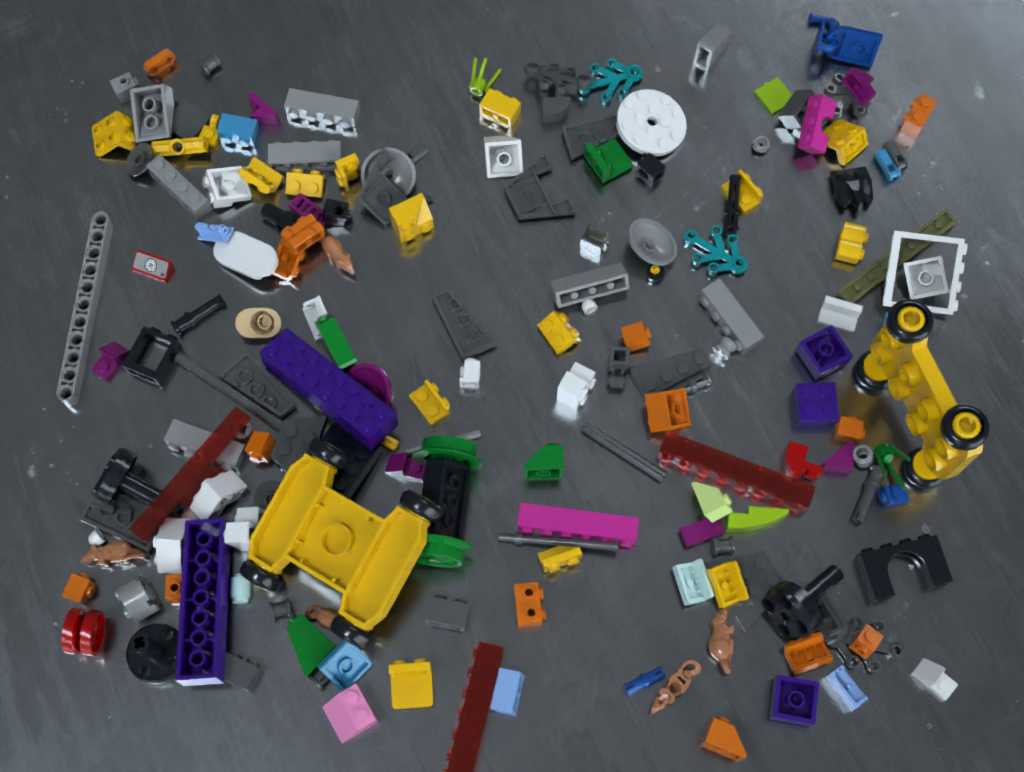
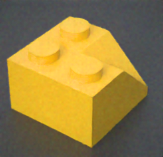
M422 193L389 208L391 225L401 242L412 240L416 235L426 233L434 227L433 217Z

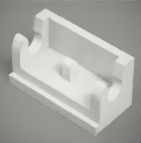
M320 295L304 302V308H302L316 342L322 340L314 322L318 321V317L327 314Z

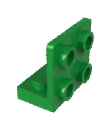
M615 138L598 147H595L592 142L585 145L584 156L602 183L633 168V163Z

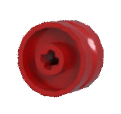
M70 609L62 629L61 642L63 651L67 654H78L81 651L83 655L96 656L102 647L105 635L106 622L104 612L90 610L86 613L84 609Z

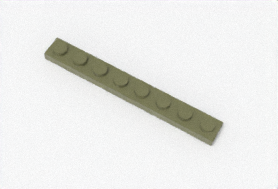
M945 208L914 233L941 236L956 225L958 220ZM904 239L900 243L896 270L934 241ZM890 251L839 289L836 295L841 300L855 303L885 280Z

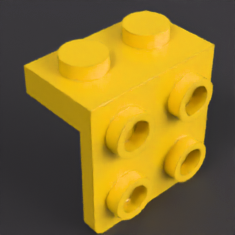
M115 111L92 126L95 155L98 157L105 155L118 146L130 151L137 146L133 118Z
M415 659L414 663H406L405 660L393 661V664L389 665L392 707L397 710L433 706L431 663L426 662V659Z

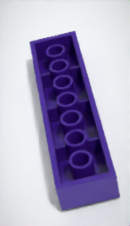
M286 328L259 351L264 366L369 450L377 446L398 426L397 413L290 329Z
M225 518L185 521L175 681L183 686L224 683L231 545L224 543L223 533L226 529V523H229Z

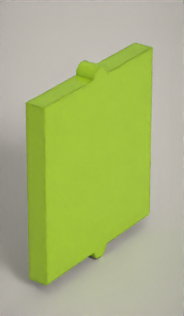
M778 77L768 83L765 82L763 86L754 90L755 95L772 115L782 110L792 96L791 92Z

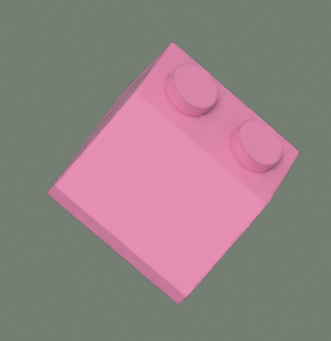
M357 683L338 693L322 707L342 744L378 723Z

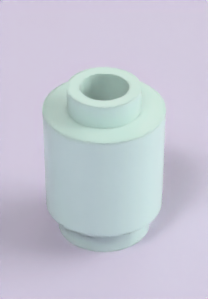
M237 573L230 580V598L234 604H246L251 597V582L241 576L240 573Z

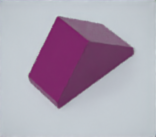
M852 439L822 463L823 471L849 474L854 469V441Z

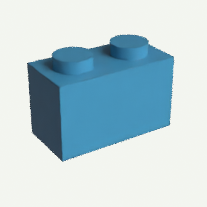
M222 113L216 132L220 141L224 143H236L243 147H255L260 127L257 119Z

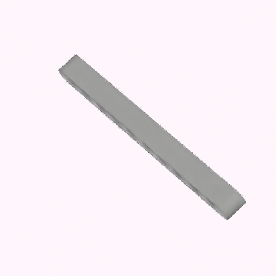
M103 211L96 212L91 220L57 387L58 399L68 407L75 406L80 399L113 232V223L107 213ZM86 322L84 326L79 327L81 323ZM82 340L80 344L75 345L77 341ZM79 357L76 362L72 363L74 358ZM75 375L72 380L68 381L70 376ZM71 393V396L65 399V396Z

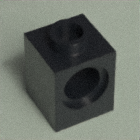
M649 153L646 157L642 156L638 160L636 173L652 186L664 175L666 166Z
M327 198L323 206L321 222L343 227L344 223L349 221L351 210H348L349 203ZM333 211H338L340 215L335 214Z

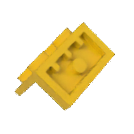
M842 119L833 122L823 131L824 134L829 136L827 147L836 150L838 162L843 166L869 145L864 127Z

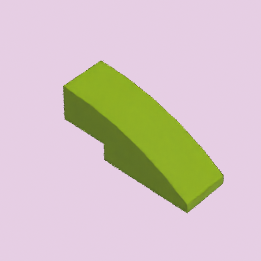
M749 506L746 514L731 512L726 516V532L740 533L765 528L784 519L788 515L789 509Z

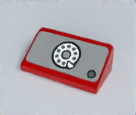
M137 250L131 270L166 282L174 266L167 259Z

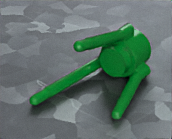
M887 443L877 445L873 454L877 458L883 475H887L884 462L902 490H905L902 480L890 462L894 459L893 452L907 461L911 460L910 457L895 448L892 443L889 445Z

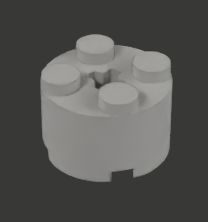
M142 574L119 586L114 591L116 598L120 602L122 601L125 607L123 608L125 616L128 619L133 618L136 622L142 621L161 609L158 606L161 602L152 585H146L144 581L147 578Z

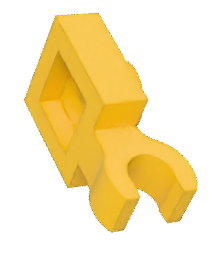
M212 114L210 125H204L199 137L205 136L208 146L216 148L219 141L216 131L220 122V116Z

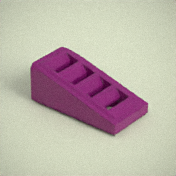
M301 193L289 204L290 211L299 218L301 216L306 217L315 211L313 216L317 219L323 213L320 207ZM321 217L318 221H319V223H320L322 226H324L325 223H324V222H321V220H322V217Z

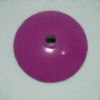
M364 363L354 366L346 373L369 392L373 390V395L389 406L392 398V386L388 375L383 369L374 364Z

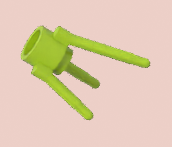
M475 57L469 88L471 93L482 96L483 93H487L489 87L502 70L498 69L486 85V80L482 78L487 58H484L479 75L475 79L477 58Z

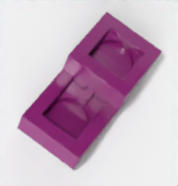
M706 518L679 528L686 547L726 534L720 519L712 523Z

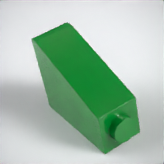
M324 314L318 317V321L314 322L335 365L343 369L357 362L335 318L331 314Z
M300 613L298 616L294 615L288 621L286 629L303 673L309 678L319 670L317 665L336 645Z

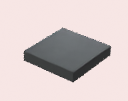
M183 99L174 109L172 134L180 139L199 137L203 126H208L210 123L211 115Z

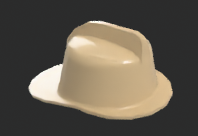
M248 308L238 314L235 325L237 331L244 337L269 338L275 336L281 329V319L273 309Z

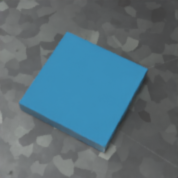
M342 640L317 667L341 691H344L352 686L373 663L358 647Z

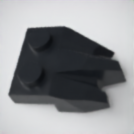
M866 167L830 171V179L835 188L834 196L842 208L852 204L858 211L863 208V202L867 204L872 203V179Z

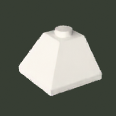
M506 136L484 137L487 178L517 176L523 173L521 139Z
M942 256L903 263L910 299L949 293Z

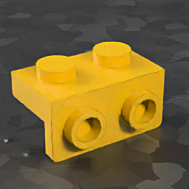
M256 157L252 158L249 166L241 167L238 172L246 183L254 184L264 194L276 192L284 178L282 174Z
M292 168V171L287 172L285 194L298 195L301 193L304 196L322 198L326 175L321 174V171L317 170L303 173V169Z
M553 311L537 326L555 352L561 355L574 343L579 344L581 340L578 337L579 332L568 323L569 318L566 314Z
M556 546L538 553V558L544 573L548 571L552 573L561 569V566L567 564L571 566L580 562L582 551L580 547Z
M736 560L723 562L706 570L719 608H725L738 601L749 599L747 587L744 584L741 570Z

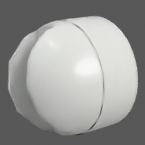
M593 299L583 301L582 310L585 315H589L598 309Z
M95 529L89 535L88 541L91 545L100 546L106 542V538L100 530Z

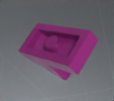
M852 67L842 78L843 83L862 107L866 106L877 94L870 85L874 77L855 67Z
M254 92L248 95L249 106L254 111L250 118L257 119L259 125L280 123L278 113Z
M115 341L99 348V352L102 355L91 368L92 373L107 382L130 352V350Z
M393 453L389 455L385 473L423 482L426 466L408 457L407 453Z

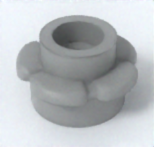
M758 136L752 142V147L756 152L765 153L770 148L769 140L765 136Z

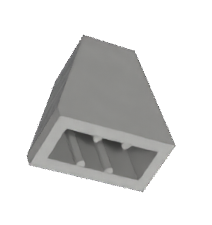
M717 23L697 43L693 63L709 71L730 42L732 31Z

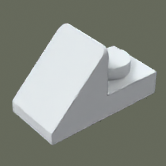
M923 658L911 673L943 701H946L958 686L955 681L944 673L946 668L926 658Z

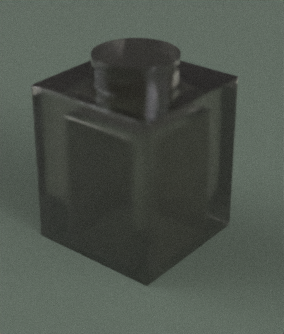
M588 225L581 238L580 248L600 256L602 251H606L610 244L608 240L609 233Z

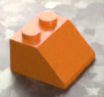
M685 388L645 394V405L647 407L648 424L651 433L691 426Z
M721 716L712 718L707 724L700 746L738 762L746 759L747 753L734 725L729 724L730 720Z

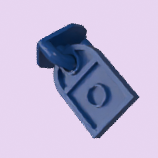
M813 13L809 14V23H820L812 55H816L818 51L826 52L834 60L872 68L883 34L849 26H839L840 23L835 18ZM825 25H828V33L824 32Z

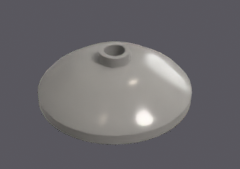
M387 147L385 149L395 160L382 173L385 175V172H391L392 176L388 179L407 196L413 189L416 180L414 164L404 152ZM381 149L372 152L362 165L361 181L363 186Z
M640 218L629 226L628 240L630 246L642 260L653 265L665 266L676 258V241L663 225L651 219Z

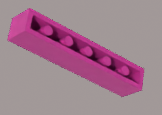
M520 503L517 530L526 535H532L534 532L541 533L540 535L544 537L557 535L560 538L572 539L573 537L580 538L581 540L618 542L622 547H632L637 541L639 518Z

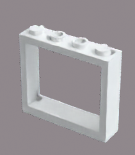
M893 231L882 306L892 307L897 303L892 301L900 243L901 238L957 244L947 308L927 306L933 313L953 315L954 311L957 312L958 300L955 299L956 293H960L961 281L958 280L959 274H963L964 263L961 261L962 255H966L967 252L965 239Z

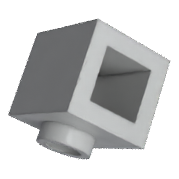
M129 72L110 80L121 104L131 100L130 89L140 87L136 77L132 78Z

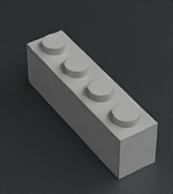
M289 88L284 104L286 115L291 118H302L311 122L319 121L327 125H341L344 128H356L360 114L358 100Z
M315 140L310 142L294 141L292 143L275 142L268 144V165L276 171H292V168L303 170L336 169L335 161L343 158L341 141L336 140L321 142Z
M160 154L146 165L151 177L198 221L212 210L208 199Z
M621 262L550 281L552 297L558 308L630 289L628 273Z
M720 278L701 290L699 296L701 304L709 309L711 317L715 322L718 321L723 333L729 336L736 344L737 351L744 355L762 344L764 335Z
M173 419L163 439L167 443L168 448L173 451H185V454L192 458L199 456L204 458L203 461L212 465L218 463L223 469L228 471L233 469L239 471L247 454L244 451L245 444Z

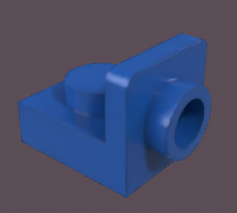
M899 484L883 485L878 493L880 502L884 503L885 508L905 504L910 501L906 489L902 490Z

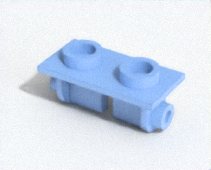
M204 222L195 224V229L199 232L198 240L226 243L234 230V227H228L224 224L214 225Z

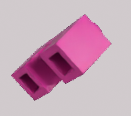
M824 94L809 96L797 148L811 155L825 154L829 136L823 133L821 123L822 120L833 119L837 104L835 100Z

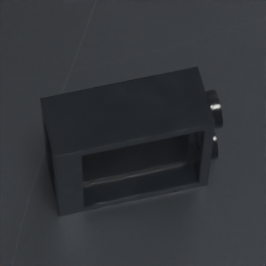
M144 326L122 366L128 373L161 386L182 346L176 336L172 334L164 335L155 327L147 328ZM149 337L169 344L156 371L135 363Z

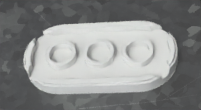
M232 231L226 243L216 242L213 249L214 257L221 265L256 280L270 276L276 270L279 263L278 254L272 246L238 231Z

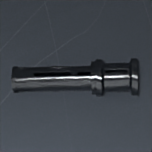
M733 174L729 176L728 204L724 211L726 217L723 230L729 232L739 231L738 216L741 214L738 209L741 176Z
M218 294V296L190 313L185 312L181 318L176 321H170V324L178 336L182 335L181 332L189 327H195L197 321L226 303L222 300V296Z

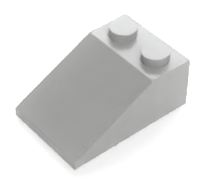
M165 84L130 89L136 143L171 138L174 113L172 88Z

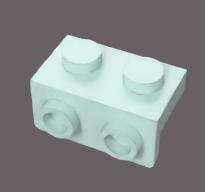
M702 558L672 567L684 606L702 603L714 597L713 588Z

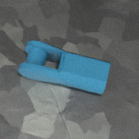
M885 149L879 150L874 154L887 181L890 182L895 177H901L900 170L893 163Z

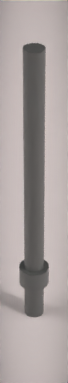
M515 532V534L499 533V541L514 542V544L519 545L532 543L617 551L619 545L618 542L524 535V533Z

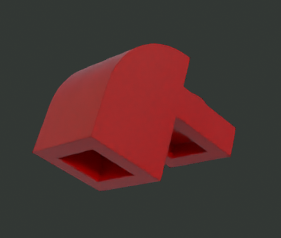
M789 441L783 456L785 472L794 480H798L801 474L810 480L819 479L824 467L805 461L809 447Z

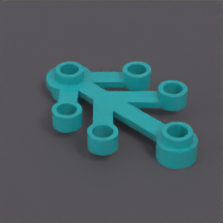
M615 59L607 61V69L600 67L598 63H593L590 66V73L592 75L600 74L606 78L592 81L588 89H580L577 85V90L580 94L585 95L591 89L609 85L606 92L601 96V102L608 105L612 101V95L619 82L626 80L623 88L618 90V98L624 100L628 96L633 82H638L642 79L643 70L635 64L627 67L618 63ZM617 69V70H619V71H621V72H623V73H621V74H616V73H614V72H612V71H614V70Z
M714 225L710 232L714 237L716 247L698 237V233L695 230H687L684 233L683 242L686 245L693 246L696 244L711 253L706 255L695 253L691 260L694 265L699 266L705 262L721 259L727 262L720 265L715 262L710 263L707 269L709 274L716 275L718 272L729 270L736 274H741L747 270L748 262L744 257L740 256L737 246L738 237L735 234H730L726 240L727 245L731 249V256L725 251L721 237L722 227L719 225ZM698 257L700 261H696L694 258ZM736 262H740L742 265L738 266ZM710 267H715L717 270L713 271Z

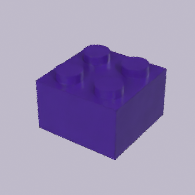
M833 325L800 341L795 349L816 381L847 365L853 357Z
M835 382L796 383L792 390L796 427L835 426L839 420Z
M783 675L775 676L773 678L769 719L809 727L814 725L816 721L819 682Z

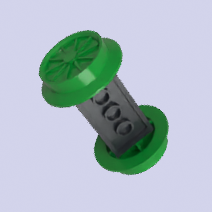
M428 436L422 440L421 449L412 454L414 461L426 466L422 496L443 508L441 519L438 522L430 521L431 524L427 529V543L416 561L418 564L434 567H459L463 562V554L472 551V545L461 540L470 472L481 469L483 461L476 457L478 447L471 441L453 436Z

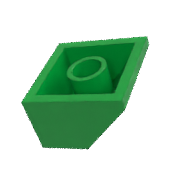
M548 443L542 446L524 464V480L563 479V445Z

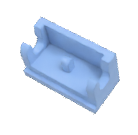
M840 665L825 678L850 711H853L869 698L867 695L865 696L844 669L845 667Z
M499 668L490 706L491 710L516 716L525 677L523 673Z

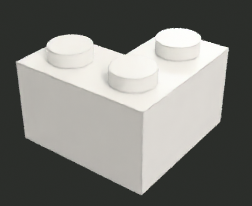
M575 362L570 372L567 371L558 386L557 400L576 410L580 405L583 406L587 400L589 389L592 390L597 381L595 379L596 372Z
M233 470L226 473L221 472L216 477L207 478L201 483V489L193 497L194 501L189 508L199 519L219 518L227 504L240 499L247 485Z
M260 507L237 508L234 522L226 523V529L223 533L224 543L241 551H249L250 537L265 510Z
M166 518L163 525L159 526V532L153 538V547L156 548L154 564L157 565L158 573L182 574L185 521L190 519Z

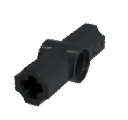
M270 202L262 207L260 213L263 219L274 224L280 232L286 226L294 225L299 219L288 210L283 211Z

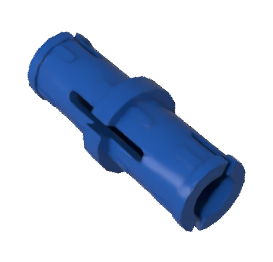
M658 666V668L646 674H639L638 678L623 684L625 691L627 690L628 696H631L644 688H650V685L665 679L666 676L662 672V668Z

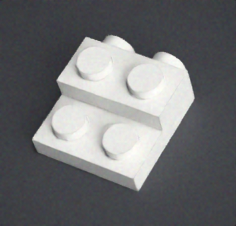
M242 166L206 170L205 176L202 178V184L204 188H208L207 198L210 204L213 203L214 208L232 206L233 202L251 200L252 194L248 183L238 174Z

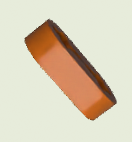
M164 49L146 61L143 69L149 76L153 77L172 65L176 56L170 49Z

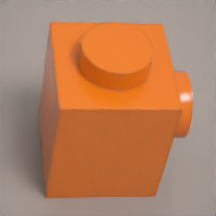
M643 321L621 328L625 345L630 347V352L650 346L649 338L652 337L649 327L644 326Z
M840 416L836 423L834 440L848 443L852 439L854 445H857L865 436L866 428H863L864 421L854 416Z
M254 430L244 451L253 462L269 463L276 440L270 433Z
M79 572V575L71 573L61 596L69 601L86 606L89 598L94 595L96 583L91 581V576Z
M182 574L166 575L165 599L171 605H180Z
M866 624L856 634L849 648L866 660L876 650L884 636Z

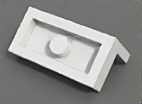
M826 295L822 302L817 322L827 326L833 325L834 328L853 333L863 306Z

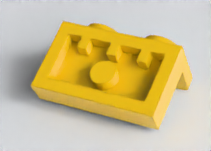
M356 153L335 161L336 169H334V172L337 176L336 180L339 187H344L345 191H349L347 181L355 180L361 175Z
M740 169L736 174L741 176L738 209L744 215L761 204L763 193L758 186L753 184L750 176ZM727 181L721 186V189L727 196L729 192V181Z
M426 379L424 385L411 393L409 398L432 427L450 414V404L445 397L441 398L438 394L439 389L435 383H430Z

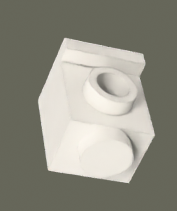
M474 358L465 359V364L460 369V388L479 389L480 361Z

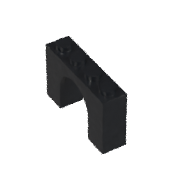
M929 534L918 536L917 540L911 541L910 538L899 541L897 545L892 546L891 543L881 545L880 549L873 550L871 547L861 550L856 559L871 604L888 600L895 596L888 574L889 561L895 556H907L918 563L928 590L948 585L953 581L937 535L930 536Z

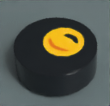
M653 264L649 265L646 270L647 279L653 283L663 280L665 275L664 267Z

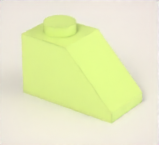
M698 482L691 483L704 515L712 523L733 512L730 505L732 500L728 493L724 494L719 488Z

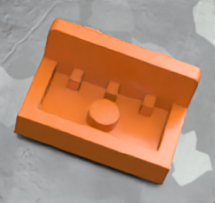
M280 239L276 249L279 263L272 275L290 281L293 277H297L300 267H298L299 261L303 260L306 251L304 250L298 255L293 256Z
M822 632L813 633L805 639L789 641L784 645V657L794 675L833 662V657L823 641Z

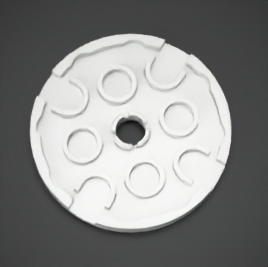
M650 89L635 91L622 101L617 110L616 127L620 137L631 149L640 154L651 153L655 157L667 155L673 152L685 137L687 123L681 107L669 95L660 91ZM647 120H655V126L648 124Z

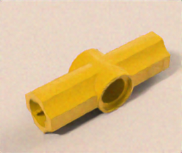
M205 136L152 141L151 147L153 149V157L159 154L164 157L208 152V141ZM179 142L182 144L181 151H178L177 144Z

